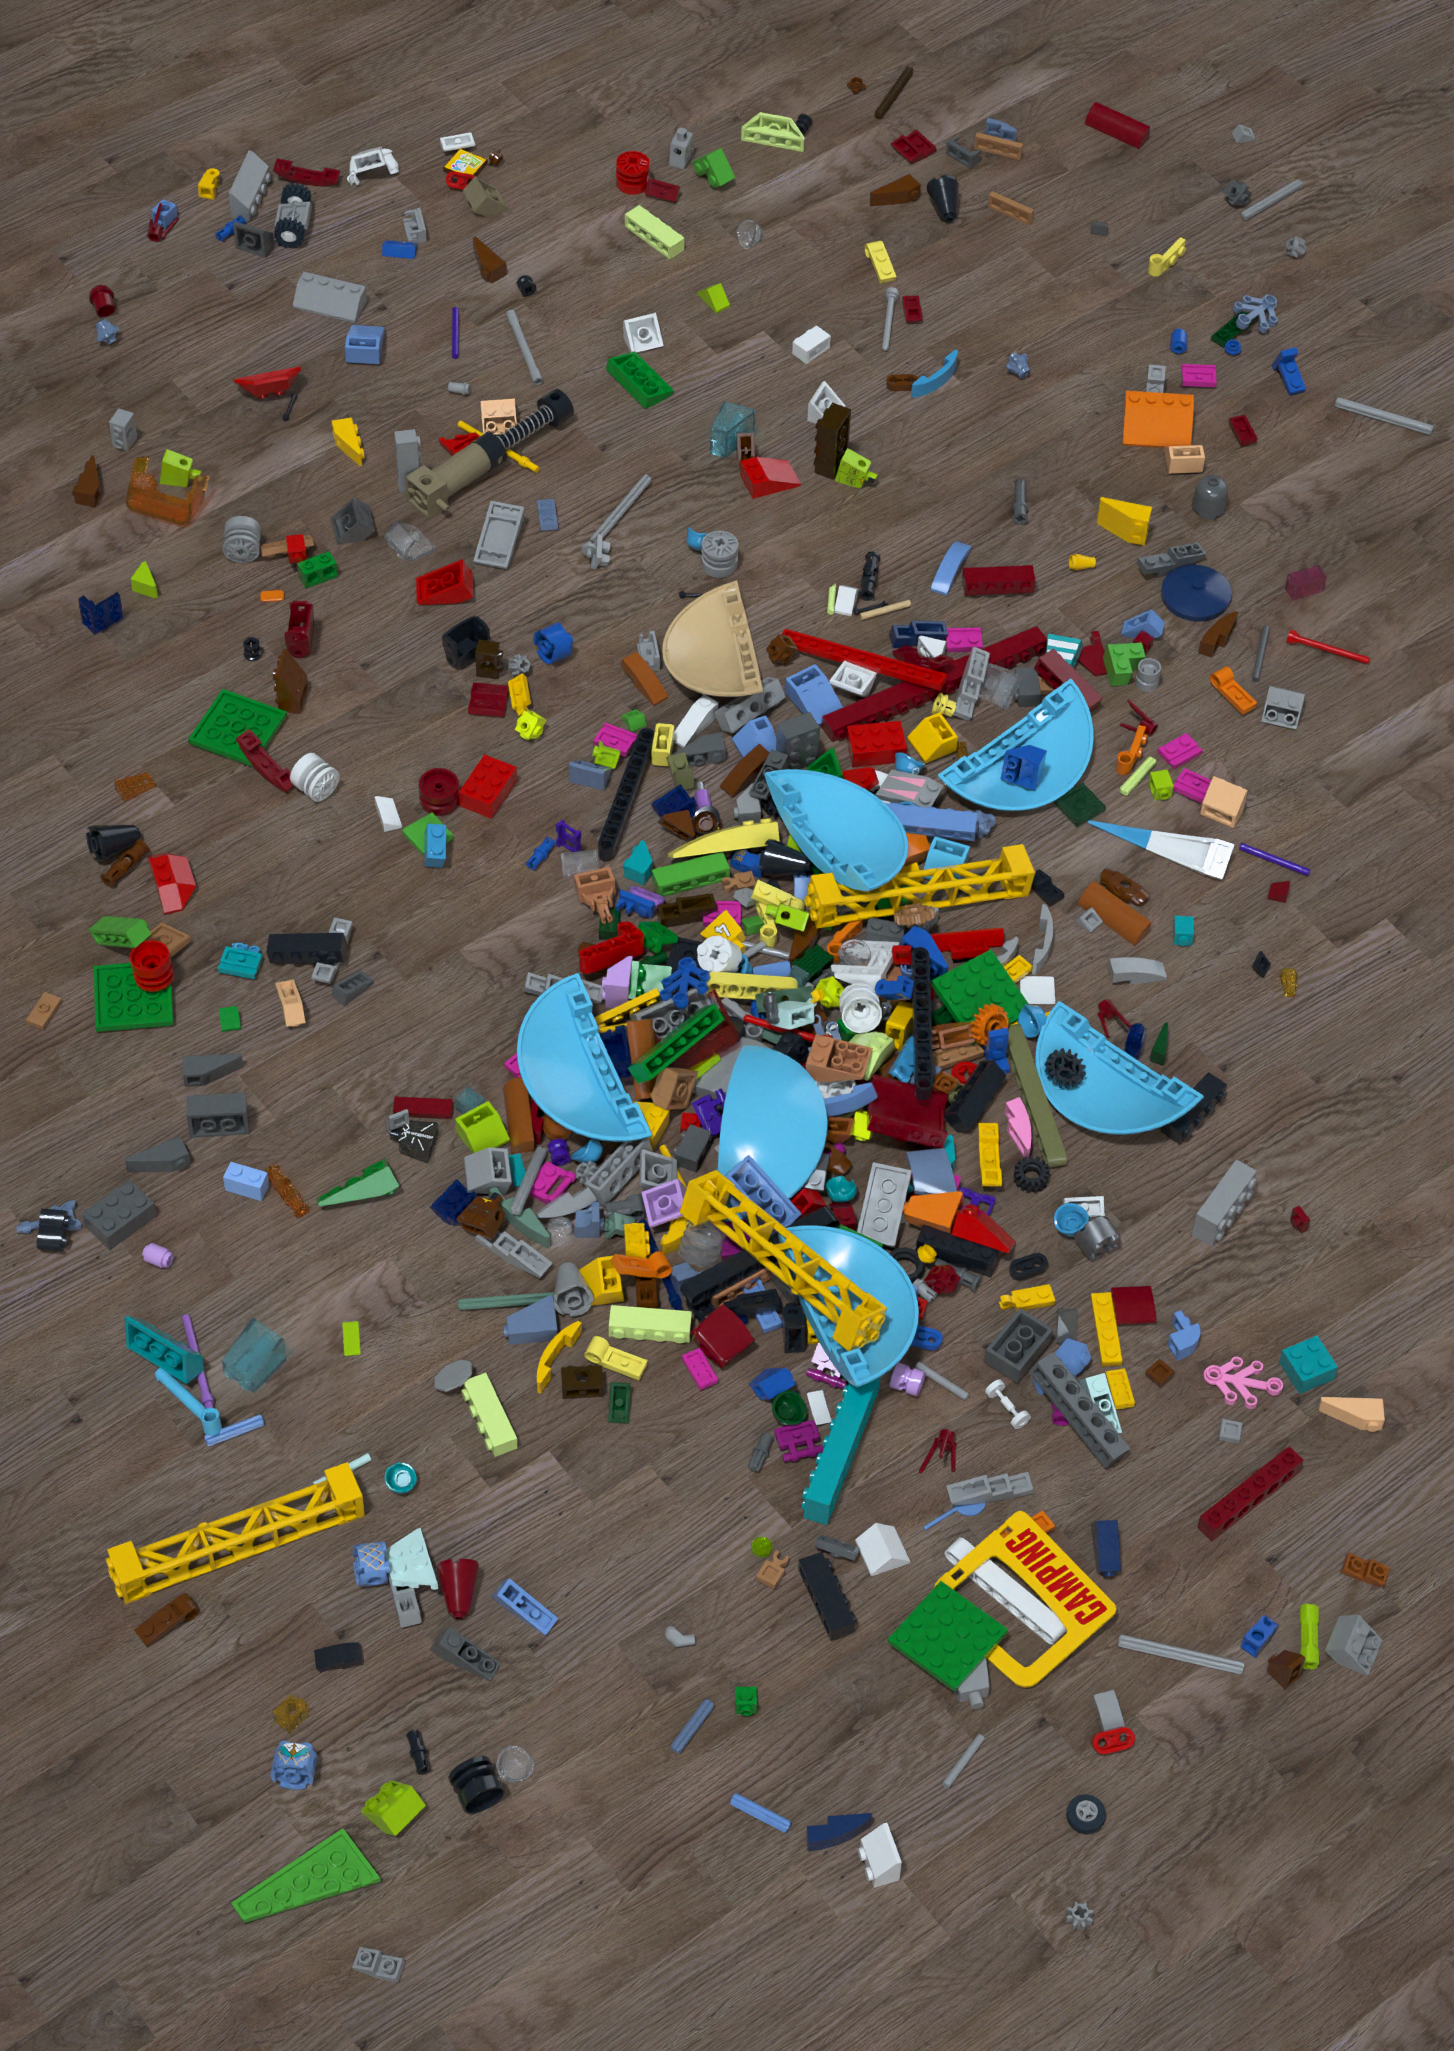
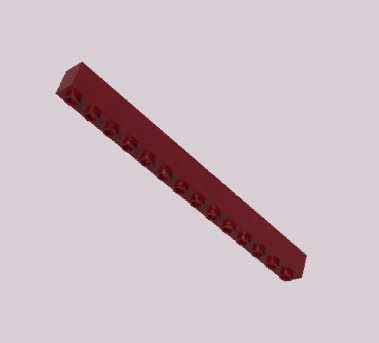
M1035 626L982 648L981 650L990 653L985 677L997 674L999 671L1011 668L1018 663L1025 662L1032 657L1047 652L1046 636ZM970 654L935 670L947 674V681L941 690L904 681L822 716L821 728L829 739L835 742L846 737L847 726L872 724L889 720L898 714L905 713L912 708L935 700L939 693L943 695L950 694L959 689Z

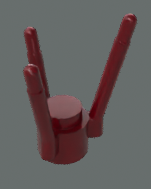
M159 203L154 224L153 219H150L147 237L153 242H158L160 239L164 240L166 234L179 220L176 217L163 232L162 227L157 224L162 203Z
M1130 699L1127 700L1129 706L1143 718L1139 725L1145 726V734L1151 736L1158 728V724L1149 718ZM1120 723L1121 727L1137 732L1138 728Z
M1105 999L1099 1003L1098 1009L1100 1012L1097 1015L1101 1020L1106 1038L1110 1036L1104 1018L1112 1019L1117 1016L1128 1028L1136 1032V1029L1117 1010L1110 999Z
M948 1429L940 1431L939 1436L934 1439V1443L922 1463L919 1473H923L937 1446L940 1449L939 1458L943 1457L945 1451L951 1449V1471L955 1472L957 1443L954 1442L956 1435L953 1431Z

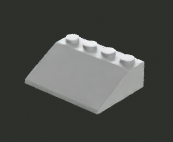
M741 1036L739 1037L740 1040L731 1046L718 1047L716 1045L711 1051L719 1054L721 1060L695 1081L692 1092L701 1098L711 1094L713 1100L717 1099L715 1091L720 1088L726 1094L732 1070L744 1045L769 1047L759 1041ZM718 1105L717 1108L723 1112L722 1106Z

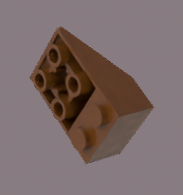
M283 648L282 655H279L277 659L278 667L273 671V680H275L274 691L277 692L275 702L281 710L300 714L308 690L307 675L287 649Z

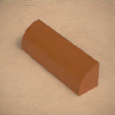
M1093 881L1082 893L1078 905L1085 910L1092 907L1102 919V923L1132 945L1136 946L1149 934L1151 921L1096 881Z
M652 1018L626 1022L632 1064L655 1046ZM658 1074L653 1079L640 1084L634 1079L636 1100L651 1098L650 1094L653 1092Z
M518 1077L508 1081L503 1087L511 1154L534 1151L528 1091L522 1077Z

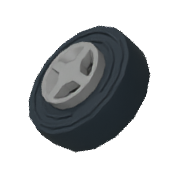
M1083 1794L1071 1800L1067 1807L1066 1816L1072 1829L1078 1833L1092 1834L1103 1826L1106 1811L1098 1798Z

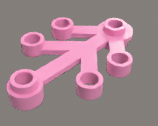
M1233 1357L1230 1362L1221 1367L1211 1365L1205 1369L1203 1374L1204 1380L1207 1383L1216 1385L1224 1394V1401L1228 1405L1235 1404L1237 1400V1394L1231 1391L1225 1384V1382L1231 1383L1244 1398V1405L1248 1409L1256 1407L1257 1398L1246 1387L1266 1390L1272 1396L1279 1395L1283 1389V1382L1276 1377L1270 1378L1267 1382L1246 1378L1252 1374L1258 1375L1262 1372L1263 1364L1260 1361H1253L1250 1366L1234 1375L1226 1374L1232 1369L1238 1371L1242 1368L1243 1360L1240 1357Z

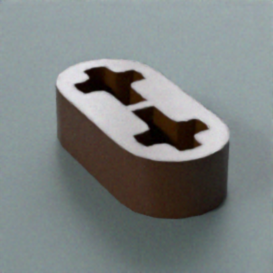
M913 374L890 375L887 377L886 387L890 391H912V384L918 380V377Z

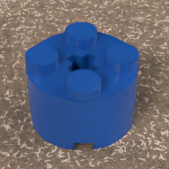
M560 622L534 633V646H538L537 654L544 663L552 664L571 655L573 638L571 634H567Z

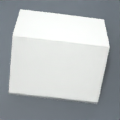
M656 313L623 321V338L630 352L635 351L637 353L664 346Z
M825 381L821 383L808 403L807 421L815 424L818 419L823 417L825 409L829 408L832 402L845 407L844 403Z
M844 661L829 683L836 688L866 698L869 696L877 673Z
M875 1523L855 1539L871 1576L910 1564L908 1555L894 1526Z

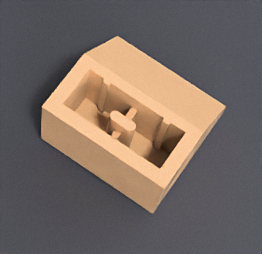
M515 399L480 401L483 434L491 432L497 435L501 432L505 433V429L510 430V426L515 427V423H517Z
M1203 445L1164 446L1169 474L1203 472L1205 461Z
M1214 776L1202 802L1200 814L1234 828L1243 814L1247 790Z

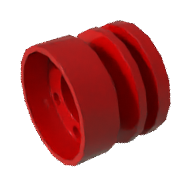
M638 151L622 153L616 160L617 188L629 195H638L645 192L648 178H650L649 158Z
M148 940L132 949L130 964L134 980L139 988L153 992L165 989L172 983L174 969L169 949L164 943Z

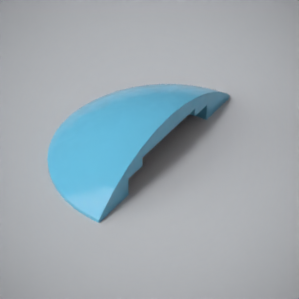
M1069 679L1047 695L1042 703L1031 710L1022 720L978 752H974L968 757L963 756L937 776L955 793L987 808L1004 811H1024L1054 802L1066 794L1078 782L1088 765L1092 753L1094 740L1093 724L1084 696L1073 680ZM1027 745L1047 750L1043 775L1035 791L1001 779L1006 750Z
M786 769L765 773L771 796L789 833L804 854L823 873H833L836 882L849 888L870 891L888 883L900 872L908 853L906 832L895 813L877 796L857 784L822 772Z
M579 973L555 983L541 994L530 1007L518 1036L517 1061L520 1075L528 1093L544 1113L555 1122L577 1134L614 1142L652 1137V1133L638 1103H633L629 1093L626 1094L598 1033V1025L592 1014L593 1004Z
M1060 1001L1053 1007L1046 1018V1024L1040 1031L1036 1047V1069L1045 1095L1059 1113L1081 1127L1106 1134L1126 1135L1146 1132L1175 1121L1204 1098L1202 1094L1176 1077L1169 1079L1163 1074L1160 1076L1107 1041L1104 1035L1090 1026L1085 1017ZM1061 1048H1064L1065 1052L1070 1049L1072 1055L1077 1053V1058L1083 1059L1081 1065H1086L1084 1069L1086 1075L1083 1077V1081L1076 1088L1071 1086L1069 1090L1066 1089L1065 1085L1062 1088H1059L1058 1083L1053 1085L1054 1080L1052 1078L1048 1079L1049 1073L1044 1072L1046 1069L1044 1063L1047 1057L1054 1050L1060 1051Z
M749 1045L742 1047L728 1084L722 1115L718 1154V1171L722 1175L728 1173L749 1154L788 1199L802 1188L816 1169L825 1147L828 1127L827 1110L821 1091L811 1075L798 1062L787 1055L769 1048ZM727 1200L726 1206H727L728 1208L734 1207V1206ZM736 1213L740 1219H744L740 1213ZM723 1219V1220H721V1221L724 1222V1221H730V1220H729V1219Z
M825 1226L788 1227L787 1229L859 1288L866 1293H870L887 1307L885 1321L881 1325L878 1339L864 1345L862 1348L847 1351L832 1338L836 1324L798 1295L805 1315L819 1343L833 1365L848 1382L855 1387H859L881 1377L903 1358L916 1334L919 1313L918 1301L908 1275L888 1252L855 1233ZM778 1232L780 1243L785 1242L786 1238ZM792 1249L782 1250L785 1256L796 1264ZM801 1253L804 1263L812 1260L805 1253ZM819 1265L814 1279L819 1282L830 1280L832 1275ZM789 1269L792 1279L795 1280L796 1274ZM838 1286L826 1287L834 1296L841 1300ZM848 1289L847 1292L852 1311H854L863 1300ZM820 1293L812 1294L827 1307ZM835 1306V1309H836V1311H837V1314H838V1316L840 1317L841 1310H839V1309Z

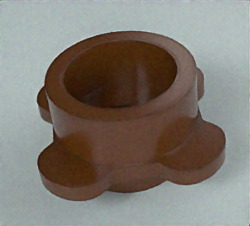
M854 77L847 83V87L851 88L852 92L855 93L866 88L863 80L859 77Z
M501 149L490 154L489 166L492 164L497 166L503 158V155L500 154Z

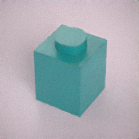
M1175 916L1173 922V945L1192 946L1194 916Z

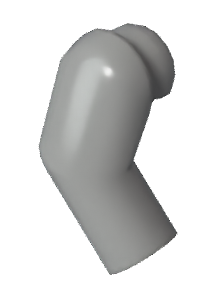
M673 1626L666 1628L665 1637L675 1647L695 1645L694 1634L682 1635Z

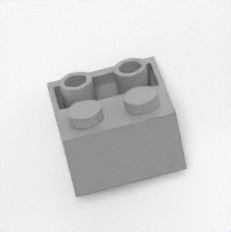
M1270 685L1261 722L1297 729L1306 693Z
M486 1148L464 1157L467 1193L489 1194V1189L496 1186L501 1194H506L511 1184L507 1148Z
M1360 1615L1339 1616L1325 1651L1337 1664L1361 1674L1369 1675L1383 1640Z

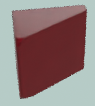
M1291 881L1271 883L1267 899L1286 903Z

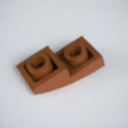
M941 1071L933 1076L932 1089L949 1094L958 1084L959 1079Z
M1349 1552L1345 1556L1340 1573L1368 1584L1383 1587L1390 1568L1372 1558L1366 1561Z

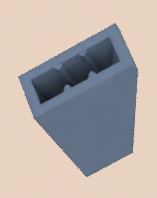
M549 1295L507 1317V1325H503L504 1338L508 1337L509 1345L551 1341L557 1335L553 1295Z

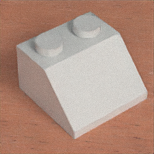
M884 1823L861 1839L860 1848H858L859 1858L861 1861H865L867 1867L865 1868L867 1880L872 1881L874 1888L899 1881L902 1862L887 1823Z

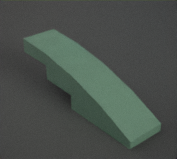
M496 1186L489 1189V1198L493 1192L502 1196ZM503 1197L499 1205L505 1212L504 1218L531 1240L545 1248L551 1247L550 1235L531 1208L522 1210L520 1215H512L510 1207L514 1198L511 1197L505 1200Z

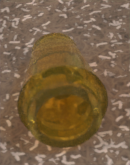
M1285 968L1281 970L1279 978L1285 997H1294L1297 991L1298 973L1294 968Z

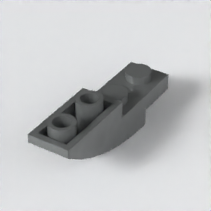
M1197 542L1169 547L1167 553L1140 557L1136 563L1145 575L1154 573L1157 577L1168 575L1178 567L1198 562L1206 557V552Z

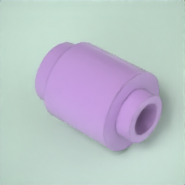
M150 1243L149 1246L146 1245L142 1252L145 1262L160 1268H169L173 1262L174 1254L169 1249L154 1243Z

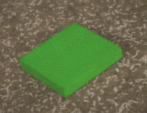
M433 813L402 829V834L423 857L424 832L427 824L444 825ZM446 828L447 844L454 840V835Z

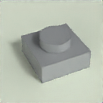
M746 887L735 891L733 897L746 908L755 905V900L751 898L752 889Z

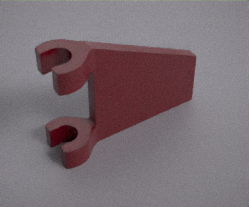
M1099 631L1091 632L1092 637H1090L1092 645L1083 647L1077 661L1095 677L1107 675L1103 660L1105 651L1101 643Z

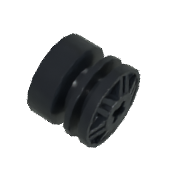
M477 1756L462 1762L448 1776L449 1783L453 1786V1791L458 1794V1801L463 1811L467 1814H475L489 1809L498 1803L505 1794V1788L500 1778L495 1775V1768L487 1756Z

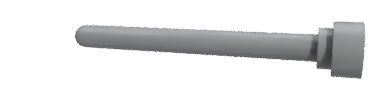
M894 287L887 288L885 292V298L888 303L882 344L883 351L889 349L894 302L898 299L899 291Z

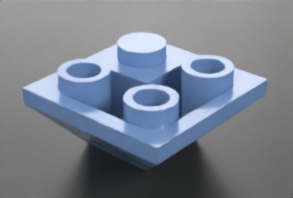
M766 715L750 720L732 738L742 758L758 744L762 745L769 752L772 749L776 751L777 739Z

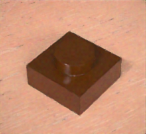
M1159 1358L1146 1370L1145 1375L1161 1388L1174 1376L1175 1371Z

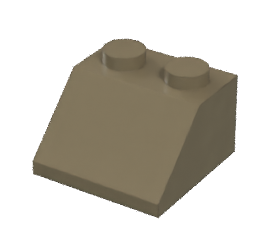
M474 177L463 190L466 195L465 199L471 204L472 211L477 215L481 214L487 217L509 209L499 190L477 177Z

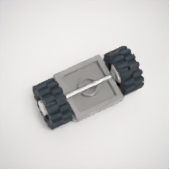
M290 183V186L287 184L282 191L281 204L278 206L274 226V239H276L277 243L279 242L280 246L284 245V248H287V246L289 248L300 246L304 239L305 229H308L312 209L311 191H308V187L304 188L303 184L299 186V183H296V185Z

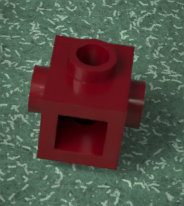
M938 1265L932 1267L924 1281L936 1293L946 1294L952 1293L956 1289L961 1278L951 1265Z

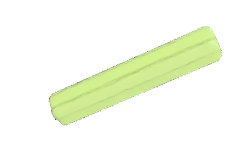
M1151 756L1148 757L1120 787L1119 792L1127 796L1156 765V759Z

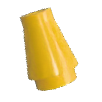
M1076 553L1069 557V568L1074 571L1094 568L1096 565L1095 557Z

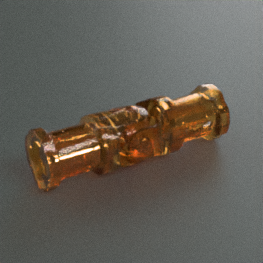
M279 1164L269 1166L264 1172L268 1173V1178L273 1183V1188L279 1192L284 1203L291 1207L293 1215L296 1218L306 1215L310 1210V1206L304 1203L299 1191L291 1183L290 1179L281 1172Z

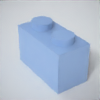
M230 1162L223 1176L226 1191L262 1201L269 1188L267 1172Z

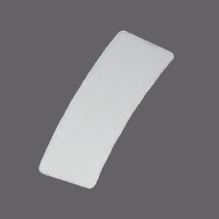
M823 1391L807 1393L816 1425L830 1423L831 1417Z

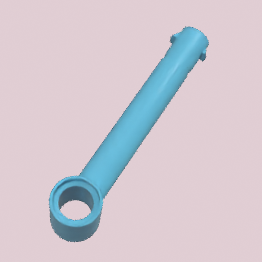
M159 1368L155 1372L157 1382L160 1381L170 1392L201 1420L205 1434L213 1436L221 1431L222 1425L218 1410L215 1408L206 1409L171 1374Z

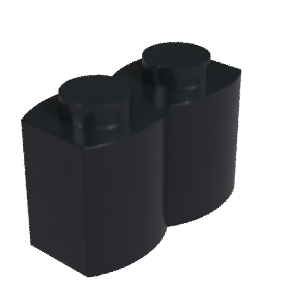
M41 1208L37 1249L64 1251V1247L68 1246L66 1228H69L71 1223V1216L68 1215V1211Z

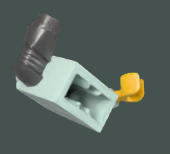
M821 988L811 992L812 998H809L807 1002L784 1001L777 1004L775 994H764L762 1003L767 1016L765 1020L773 1026L785 1029H794L813 1023L816 1002L824 998Z

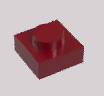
M1299 1205L1292 1209L1290 1221L1293 1227L1297 1228L1302 1234L1308 1231L1310 1219Z

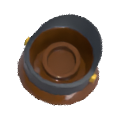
M706 805L701 807L691 818L695 838L722 829L719 812L713 806Z

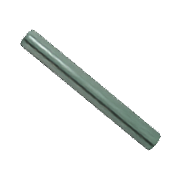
M554 1292L459 1299L458 1308L459 1310L531 1305L549 1295L554 1297Z

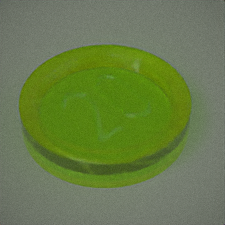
M765 1537L754 1539L751 1544L752 1553L757 1557H767L772 1552L771 1541Z

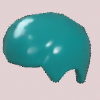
M844 1176L833 1177L826 1183L829 1198L837 1203L849 1202L856 1196L858 1191L853 1179L848 1182Z
M397 1462L386 1469L384 1479L386 1486L392 1492L404 1494L415 1487L417 1475L415 1469L409 1464Z

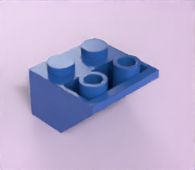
M1032 745L1006 750L1001 779L1035 791L1043 775L1047 750Z

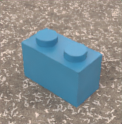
M427 824L424 832V867L443 868L446 860V825Z

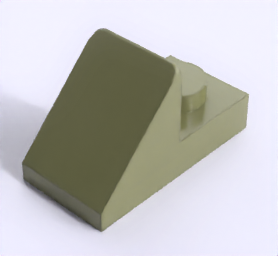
M685 752L666 757L676 793L694 788L693 768H689Z

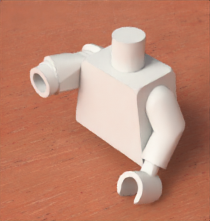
M382 146L352 156L349 170L350 175L347 177L350 185L352 186L354 182L356 185L360 183L356 176L358 172L385 164L390 174L399 172L398 163L391 153L392 150L382 149Z

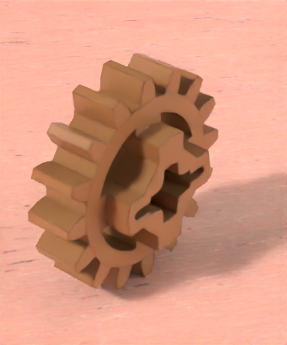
M922 903L905 905L903 910L894 912L895 923L902 926L906 925L908 928H912L915 925L923 926L926 924V921H931V919L935 918L934 907L923 906Z

